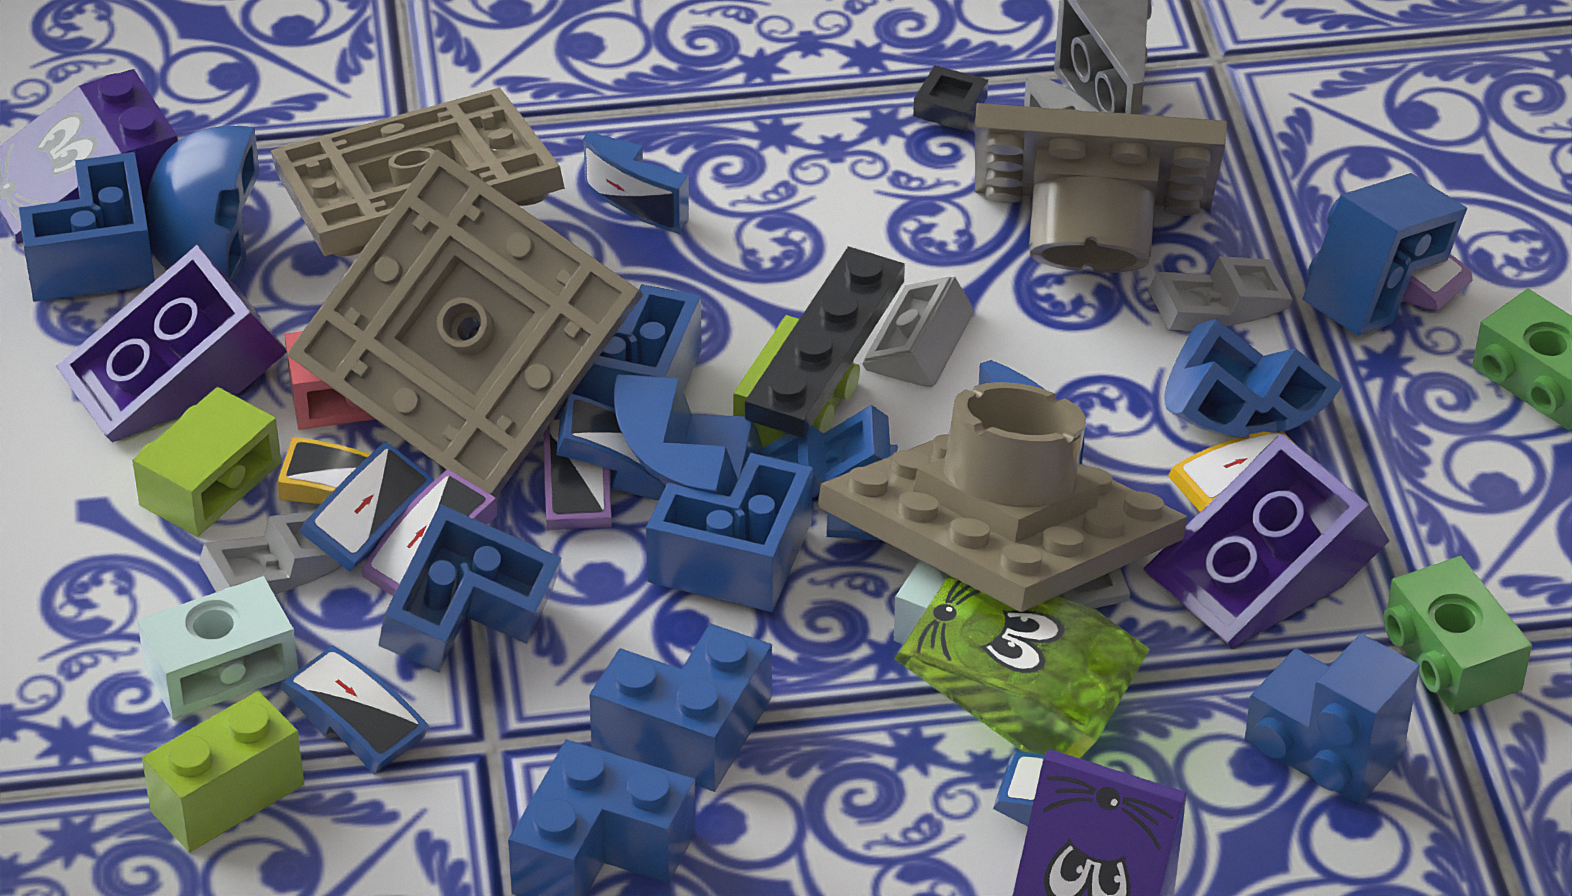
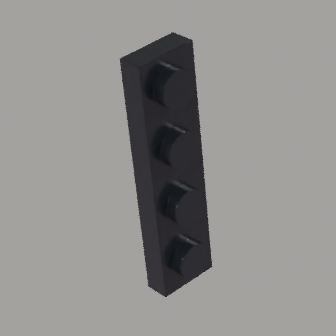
M848 246L746 398L745 420L804 438L903 285L905 263Z

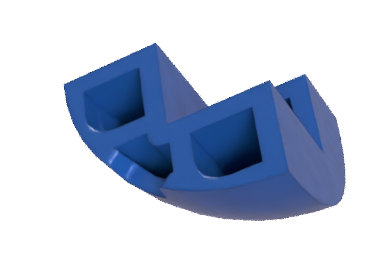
M219 126L199 130L177 141L161 157L150 181L146 198L145 216L150 249L157 261L166 270L198 245L231 281L235 282L246 259L241 211L260 174L255 127Z
M1213 319L1196 324L1187 338L1171 370L1165 389L1164 401L1169 412L1197 428L1230 437H1249V434L1258 432L1277 433L1298 427L1322 411L1334 399L1343 385L1296 348L1262 355L1220 321Z
M617 375L614 405L617 421L629 448L641 465L665 487L667 483H672L730 497L750 453L760 455V450L763 449L756 424L745 420V417L692 414L679 378Z

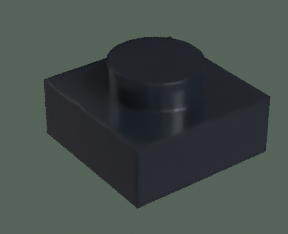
M934 65L914 98L913 117L938 123L945 127L968 131L976 117L977 103L984 104L988 97L989 79Z

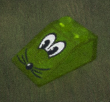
M947 575L894 659L1021 751L1045 755L1047 750L1051 749L1081 758L1099 738L1150 648L1096 609L1056 596L1020 612Z

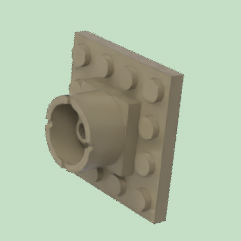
M500 87L271 150L276 173L324 256L331 254L351 256L361 253L436 149L518 206L537 204L548 197V193L565 189L560 165Z
M977 103L975 117V192L986 193L987 199L1002 203L1019 202L1022 196H1033L1029 249L1032 259L1039 263L1074 271H1082L1084 267L1089 266L1093 268L1094 272L1118 273L1142 269L1149 264L1151 257L1155 205L1164 206V211L1169 214L1181 216L1199 214L1200 208L1211 209L1226 144L1227 121Z
M436 149L286 355L446 470L450 469L492 496L497 497L565 404L567 397L573 393L643 294L638 288ZM479 328L476 335L468 340L470 332Z
M1007 382L976 385L972 391L965 389L955 398L949 434L936 436L934 440L908 450L897 451L888 458L864 467L854 468L849 473L821 483L818 507L1020 612L1183 540L1188 517L1164 505L1163 500L1152 493L1135 491L1112 480L1111 474L1105 470L1096 467H1085L1079 464L1086 417L1077 405L1066 398L1058 401L1055 393L1039 387Z

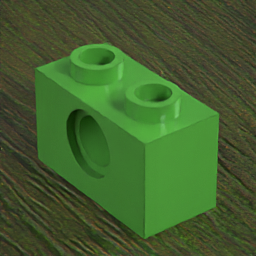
M1527 288L1480 322L1472 367L1534 407L1538 412L1546 415L1567 430H1571L1572 316Z
M1461 555L1392 579L1388 606L1383 615L1387 635L1394 645L1402 647L1411 660L1420 665L1419 673L1423 683L1431 692H1437L1453 715L1523 690L1532 644Z

